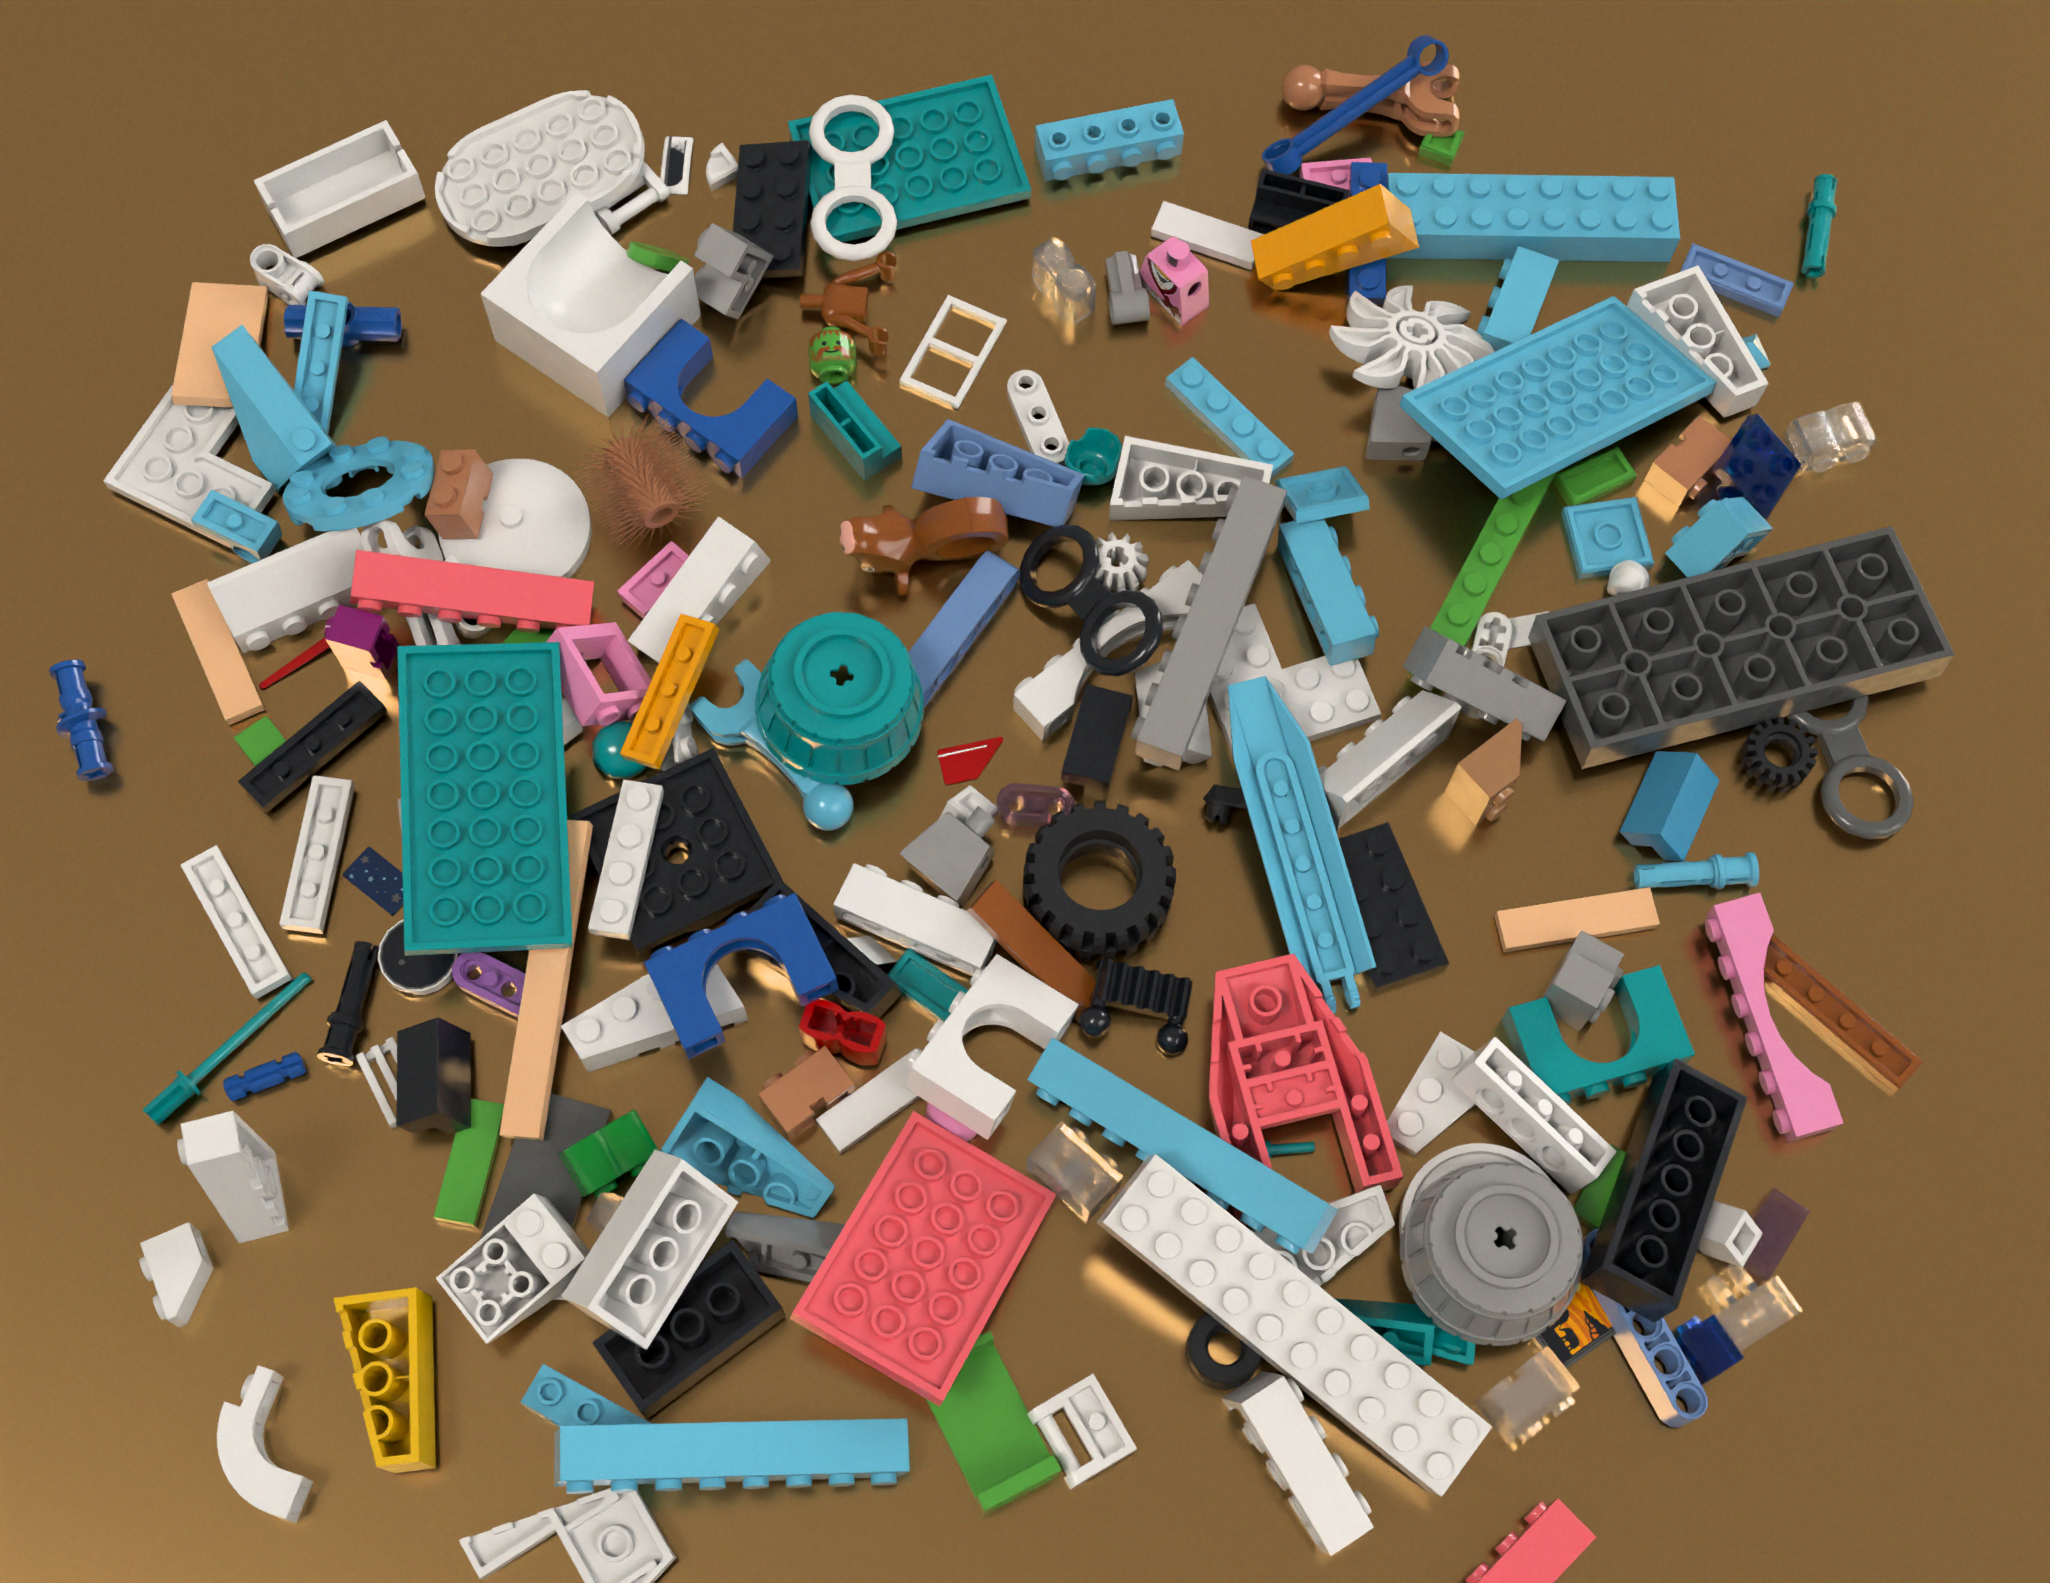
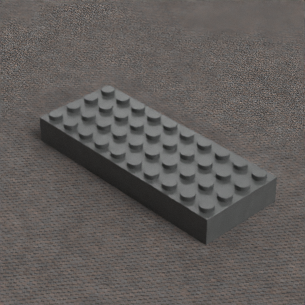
M1893 526L1536 615L1528 636L1549 690L1567 700L1560 712V717L1582 769L1755 725L1769 718L1774 720L1777 717H1785L1940 677L1955 655Z

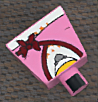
M1170 237L1146 255L1139 272L1141 284L1181 326L1209 307L1208 271L1190 252L1186 242L1179 240L1177 237Z

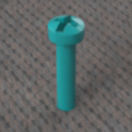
M1264 1140L1269 1159H1271L1273 1154L1315 1152L1314 1142L1271 1144L1270 1140Z

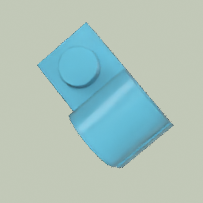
M212 489L191 519L194 527L229 543L231 549L239 557L251 564L267 558L283 535L278 521Z

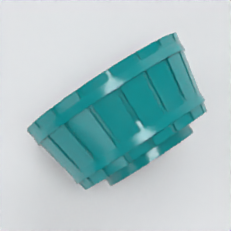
M825 613L796 625L778 643L772 657L763 669L758 683L755 698V715H757V726L763 741H766V746L781 763H785L784 766L804 778L809 777L810 780L832 785H835V783L850 785L865 782L864 780L866 779L869 781L891 770L892 766L895 767L910 752V747L914 746L922 727L921 722H923L924 715L922 687L906 647L883 624L857 613ZM840 666L848 667V674L854 675L852 681L846 680L844 682V686L836 685V678L830 676L831 671H838Z

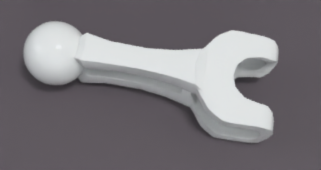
M385 519L366 525L361 532V542L364 551L443 561L436 538L432 531L427 528L413 526L402 533L395 522ZM381 530L384 532L388 546L384 549L378 544V534ZM418 538L421 541L420 549L414 547L415 541ZM422 613L420 618L405 617L416 646L462 645L455 634L452 623L438 620V615L427 614L436 640L426 613Z

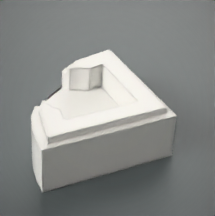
M723 143L712 150L711 157L706 166V177L711 191L737 178L738 163Z

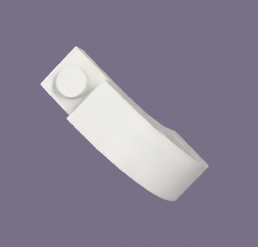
M258 1365L254 1375L250 1374L243 1384L240 1394L241 1399H243L241 1406L224 1401L217 1428L219 1459L227 1479L242 1498L264 1512L296 1524L313 1481L304 1476L278 1468L266 1452L263 1439L264 1426L284 1377L274 1370Z

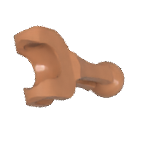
M1423 61L1420 62L1421 67H1425L1429 65L1432 61ZM1449 63L1446 64L1440 73L1434 76H1426L1421 73L1367 112L1401 120L1409 130L1420 136L1432 134V137L1451 136L1460 126L1459 109L1454 103L1441 99L1450 98L1455 94L1460 84V73L1456 66ZM1298 65L1291 68L1285 74L1281 84V93L1284 101L1295 110L1307 111L1316 106L1320 110H1330L1336 108L1381 75L1349 74L1330 69L1320 72L1311 65ZM1436 119H1448V120H1446V121H1438V120H1436Z

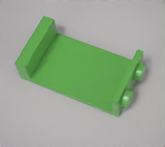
M991 1331L983 1335L980 1334L940 1407L927 1399L926 1401L985 1516L1057 1478L1062 1470L1054 1454L1050 1455L1036 1426H1033L1027 1415L1029 1412L994 1346V1336Z

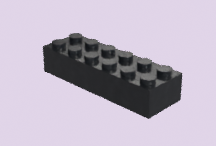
M1676 1058L1653 1076L1580 1283L1654 1323L1678 1308L1748 1097Z

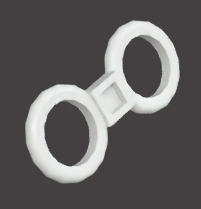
M851 94L835 97L821 105L811 120L809 135L812 147L823 160L834 165L835 189L824 195L815 206L810 225L814 240L824 252L837 259L860 261L873 258L884 251L895 236L897 219L893 206L883 194L871 189V164L883 158L889 150L895 130L890 114L880 103L865 96ZM849 111L862 112L872 117L879 127L878 138L871 146L862 151H840L831 146L824 135L825 126L831 118ZM849 202L865 203L874 208L881 216V229L874 238L865 243L855 245L842 243L834 239L826 228L827 217L833 209Z

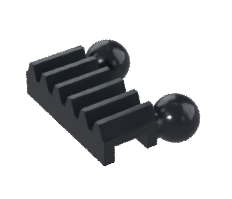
M1100 959L1096 963L1095 970L1098 971L1094 992L1090 995V1006L1086 1007L1079 1017L1081 1030L1091 1037H1100L1106 1034L1111 1026V1016L1106 1009V1005L1167 1019V1024L1162 1026L1157 1033V1046L1167 1055L1182 1053L1188 1045V1034L1183 1028V1022L1187 1018L1193 981L1188 977L1178 978L1175 974L1171 973L1161 974L1159 970H1145L1142 966L1132 967L1126 962L1116 963L1113 959Z

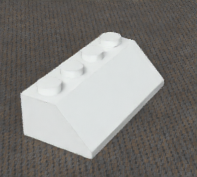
M357 528L328 531L208 582L207 585L242 652L261 650L267 647L271 641L285 635L298 634L313 623L323 619L328 620L330 616H335L339 604L348 607L357 605L350 604L356 550L364 551L361 535Z
M1424 690L1414 698L1408 695L1397 703L1392 710L1394 714L1385 722L1381 718L1376 720L1365 731L1364 735L1366 737L1357 745L1354 742L1347 744L1337 754V761L1329 768L1325 765L1318 768L1336 831L1449 737L1462 708L1457 702Z
M654 1150L561 1297L591 1318L647 1350L738 1204V1201L683 1159Z

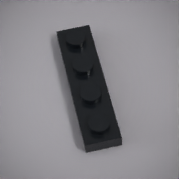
M359 680L243 776L238 783L267 813L387 713L388 710Z

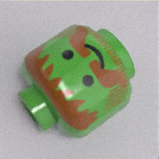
M826 327L809 340V368L811 373L823 383L828 381L832 385L841 384L855 372L857 367L856 344L850 334L841 331L837 327Z

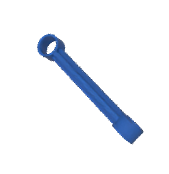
M1422 35L1414 39L1408 48L1407 58L1292 139H1281L1268 146L1261 156L1267 169L1287 175L1293 173L1302 164V157L1416 76L1421 73L1426 76H1434L1440 73L1448 62L1449 52L1447 46L1430 35ZM1435 44V58L1429 65L1421 67L1420 55L1428 45Z

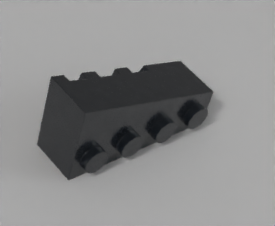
M779 878L748 913L750 914L763 908V904L772 897L782 894L787 897L795 892ZM796 894L837 978L839 990L825 997L851 1011L866 1012L880 1018L902 994L897 983ZM757 950L739 951L786 976L780 964L768 954Z

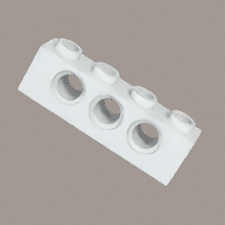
M1493 1037L1472 1053L1451 1079L1466 1096L1570 1194L1575 1193L1597 1179L1617 1152L1496 1037Z

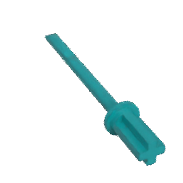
M306 972L301 973L188 1076H185L180 1070L175 1072L177 1077L142 1109L144 1113L158 1126L189 1097L191 1098L194 1094L197 1096L202 1094L195 1085L312 980V977Z

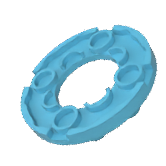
M376 437L369 440L366 444L354 447L340 445L330 450V455L292 474L289 478L290 482L283 493V502L289 518L298 526L308 523L313 526L314 531H340L359 528L385 520L404 511L403 506L409 504L413 500V496L422 499L431 490L436 466L429 450L413 442L389 441L387 437ZM378 466L386 467L387 472L393 474L392 478L384 485L369 489L358 496L343 498L326 495L325 490L339 485L343 479L342 475L346 473L351 478L361 470L374 469L378 472Z

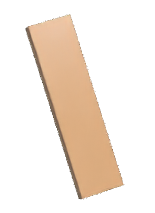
M205 579L171 594L222 714L228 725H231L264 711L265 707L238 645L207 585L209 580Z
M1650 887L1497 911L1494 915L1503 953L1573 942L1581 930L1595 938L1656 929L1660 925Z

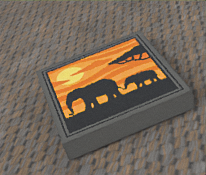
M1579 1281L1578 1288L1560 1319L1550 1328L1548 1326L1546 1331L1532 1338V1341L1557 1375H1559L1616 1334L1593 1290Z

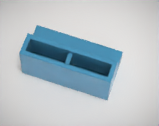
M1656 751L1620 833L1631 845L1653 847L1663 860L1684 862L1720 780L1697 753Z

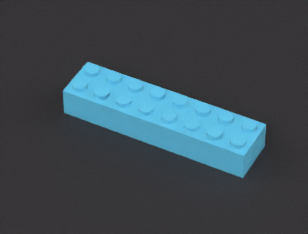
M1388 173L1387 190L1411 209L1419 244L1417 249L1387 258L1505 260L1506 257L1513 259L1517 247L1520 246L1559 261L1670 262L1680 240L1674 177Z

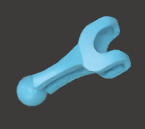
M743 659L734 667L738 681L744 688L743 697L738 704L730 708H718L705 697L700 696L689 705L695 719L716 743L728 746L748 744L774 763L794 784L802 796L805 817L814 827L825 831L839 829L848 822L853 812V799L845 786L839 785V783L832 785L810 780L809 777L804 778L784 766L785 763H781L766 746V741H763L758 730L757 715H755V698L762 673L748 659Z

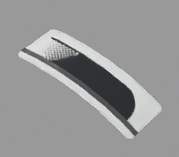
M665 137L660 179L666 185L670 194H688L693 145L692 137Z

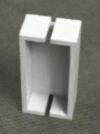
M387 120L253 180L265 208L277 229H279L294 258L300 257L426 198L419 175L406 152L402 149Z

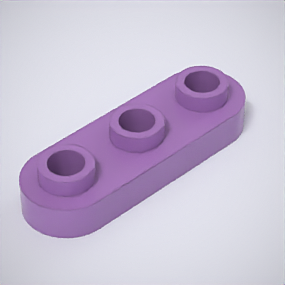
M482 952L463 953L457 957L452 966V976L462 991L517 1018L519 1017L525 973ZM475 969L482 971L478 979H468L471 971ZM511 986L517 988L513 996H503L506 988Z

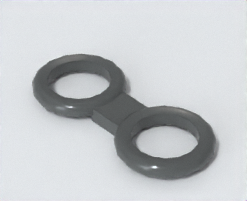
M1868 695L1851 699L1849 713L1837 720L1819 719L1806 711L1787 716L1789 720L1797 721V727L1801 728L1804 725L1808 729L1807 733L1818 736L1817 741L1829 767V770L1824 775L1820 792L1824 809L1832 821L1847 833L1864 839H1883L1901 831L1911 818L1914 804L1912 790L1899 769L1884 759L1871 756L1858 728V725L1866 716L1869 703ZM1852 772H1868L1877 775L1887 782L1894 792L1896 801L1894 814L1883 821L1868 822L1855 817L1847 811L1840 800L1838 791L1840 780Z

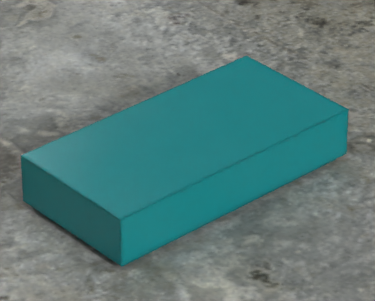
M907 948L887 974L897 983L902 992L901 995L935 1019H941L944 1022L951 1014L948 1010L960 991L965 994L969 991L910 948Z

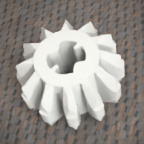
M1111 532L1108 536V542L1098 537L1095 541L1099 546L1100 565L1096 578L1110 592L1111 590L1119 592L1125 590V588L1137 591L1139 582H1144L1147 578L1148 571L1146 566H1148L1149 562L1147 554L1142 553L1143 546L1141 541L1130 544L1128 533L1123 536L1122 540H1117L1116 535ZM1114 563L1120 564L1119 567H1115Z

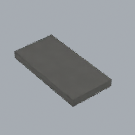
M551 1094L544 1140L515 1139L480 1239L533 1194L548 1198L571 1228L574 1229L584 1197L579 1192L558 1153L609 1124L613 1114L612 1111Z

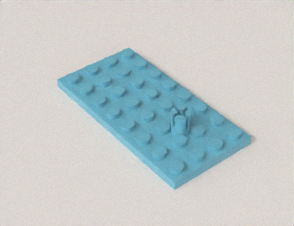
M1612 296L1402 395L1399 407L1502 500L1711 394L1717 382L1620 300Z

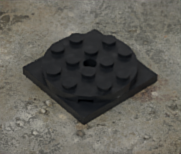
M714 748L642 781V783L663 786L664 794L630 937L638 955L683 933L704 929L719 922L735 908L765 894L779 878L783 881ZM620 792L570 815L571 820L589 821L593 825L588 855L599 877L601 876ZM683 847L688 850L689 856L683 864H674L667 860L668 853L673 848Z

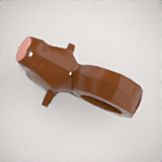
M965 497L936 505L924 511L918 518L909 519L899 513L892 505L882 506V514L872 517L856 516L845 520L840 526V543L844 554L856 558L861 569L865 572H871L873 575H885L893 572L898 595H907L909 569L918 560L956 561L978 558L988 550L993 553L1003 548L1009 541L1007 518L1002 504L996 499L987 497Z

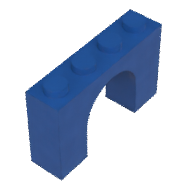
M681 319L624 379L628 395L627 400L636 410L640 412L646 410L653 415L656 421L658 420V424L666 431H675L684 437L685 442L694 451L699 453L704 451L711 456L714 463L726 473L732 471L740 478H743L798 418L796 398L767 378L740 408L727 415L716 417L704 416L689 409L681 400L683 392L692 379L713 358L710 338Z
M795 893L787 897L784 894L772 897L763 904V908L750 914L748 912L737 913L726 921V925L713 931L711 929L700 930L689 937V942L673 948V946L663 947L655 951L650 956L651 959L644 962L688 1060L726 1042L721 1026L706 997V984L713 967L730 953L740 950H757L774 958L784 970L801 1007L839 990L835 973Z

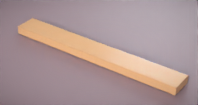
M567 820L573 946L572 948L529 950L499 1133L504 1138L544 1140L593 825L589 821Z

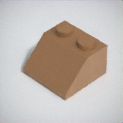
M1517 718L1460 761L1445 790V793L1475 826L1486 818L1492 822L1499 817L1508 807L1506 802L1515 794L1513 787L1520 775L1522 723Z

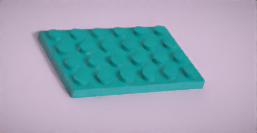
M992 74L876 101L890 114L895 131L889 150L883 158L871 164V189L883 194L893 206L897 219L896 230L1031 198L1032 189ZM849 111L831 118L825 126L824 135L831 146L840 151L857 152L868 148L875 142L879 135V127L872 117L862 112ZM813 116L788 121V130L792 141L809 140L812 146L809 129ZM812 147L809 199L814 210L821 198L835 189L834 165L823 160ZM859 202L841 204L832 210L826 221L827 231L834 239L840 242L876 235L882 225L881 216L871 206Z

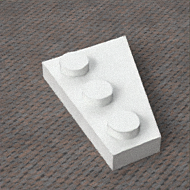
M1440 1031L1387 1120L1394 1145L1412 1156H1416L1457 1119L1476 1105L1451 1081L1452 1077L1469 1056L1474 1053L1473 1050Z

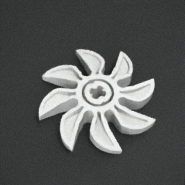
M1411 285L1398 286L1391 289L1386 295L1382 308L1376 306L1355 291L1350 297L1346 311L1350 327L1331 325L1329 330L1331 340L1342 353L1359 363L1365 364L1355 369L1352 377L1364 384L1385 389L1398 387L1401 377L1406 376L1413 380L1415 390L1493 353L1494 349L1489 342L1482 339L1479 333L1460 324L1468 320L1471 313L1461 306L1445 301L1426 302L1423 312L1413 310L1411 303L1413 286Z

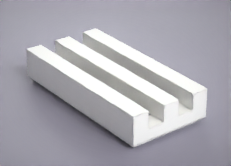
M392 1036L385 1040V1044L381 1046L377 1044L370 1048L371 1051L365 1054L361 1052L355 1056L389 1126L393 1129L396 1127V1116L370 1065V1062L377 1061L397 1101V1081L384 1055L391 1052L397 1063V1042Z

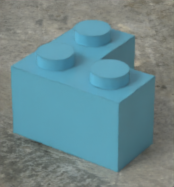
M1726 497L1718 501L1713 499L1697 513L1700 519L1691 528L1685 526L1673 536L1671 542L1674 545L1665 554L1686 577L1723 569L1734 557L1747 555L1773 528L1744 497L1730 499Z

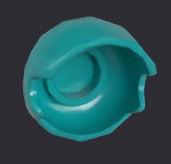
M1087 428L1080 439L1076 441L1072 439L1066 450L1064 464L1065 467L1085 475L1082 482L1085 486L1105 484L1111 481L1117 474L1123 446L1119 437L1108 429Z
M617 721L603 727L592 742V762L608 778L631 779L644 772L647 767L626 760L620 755V751L633 724L631 722Z

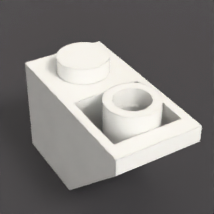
M189 1222L140 1243L144 1253V1257L139 1258L142 1272L149 1282L153 1280L158 1295L153 1296L155 1309L162 1320L167 1319V1321L178 1328L188 1323L214 1269L200 1230Z

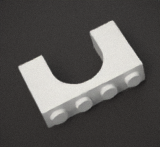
M998 954L995 955L988 966L984 965L981 971H975L970 980L972 987L966 994L962 991L957 994L948 1010L951 1013L945 1022L939 1019L935 1023L927 1037L928 1045L923 1051L917 1048L905 1066V1069L909 1071L905 1084L906 1089L987 1140L1010 1110L1016 1090L978 1067L969 1058L963 1046V1036L979 1026L1001 1025L1015 1030L1046 1049L1052 1037L1060 1041L1070 1027L1079 1005Z

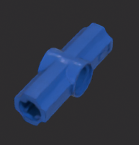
M348 302L346 321L348 322L345 323L343 347L353 346L360 340L398 341L401 338L402 323L399 308L356 307L351 302ZM288 305L285 308L283 319L285 334L288 339H302L307 305Z

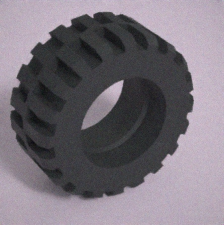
M1094 801V808L1085 809L1083 803L1071 806V814L1067 816L1063 811L1053 815L1050 826L1042 825L1035 833V842L1029 844L1023 871L1024 905L1028 906V912L1069 954L1072 949L1079 951L1080 959L1091 961L1092 954H1102V959L1115 960L1116 952L1123 951V954L1128 956L1137 952L1139 943L1147 945L1155 937L1156 929L1162 928L1167 919L1176 883V868L1172 866L1174 856L1171 847L1163 845L1165 836L1160 829L1154 827L1150 830L1148 828L1149 818L1141 813H1138L1136 817L1129 815V807L1117 804L1116 810L1106 808V801ZM1092 853L1110 855L1122 861L1132 871L1136 878V890L1126 903L1116 908L1107 910L1090 909L1076 903L1064 891L1061 884L1063 869L1071 861L1083 855Z

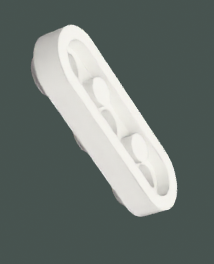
M1031 370L1015 372L1007 383V397L1030 453L1065 466L1064 459L1069 441L1042 378ZM1021 384H1030L1031 387H1030V388H1027V389H1024V388L1020 387V385H1021ZM1042 414L1044 418L1035 419L1033 415ZM1053 444L1057 446V449L1048 450L1046 446Z

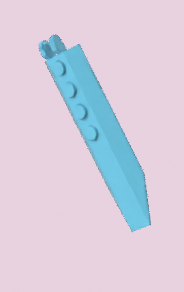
M1266 676L1228 685L1233 761L1289 954H1295L1311 979L1318 985V989L1323 994V1000L1333 1014L1337 1011V1003L1330 985L1331 981L1342 979L1345 1000L1350 1009L1360 1007V997L1354 975L1376 968V963L1310 741Z

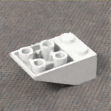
M533 1194L436 1277V1279L484 1342L490 1344L563 1293L590 1250L548 1198Z

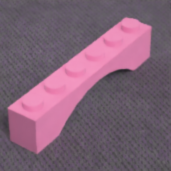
M1761 893L1714 905L1706 914L1708 919H1705V929L1710 941L1716 942L1721 954L1718 957L1719 969L1725 980L1730 979L1735 994L1731 996L1732 1005L1738 1018H1744L1748 1033H1745L1746 1045L1750 1054L1753 1057L1757 1056L1762 1071L1759 1072V1081L1766 1095L1771 1094L1776 1108L1772 1115L1778 1132L1785 1134L1787 1142H1792L1838 1128L1844 1122L1830 1084L1812 1073L1793 1055L1780 1037L1770 1016L1764 989V965L1767 947L1774 929Z

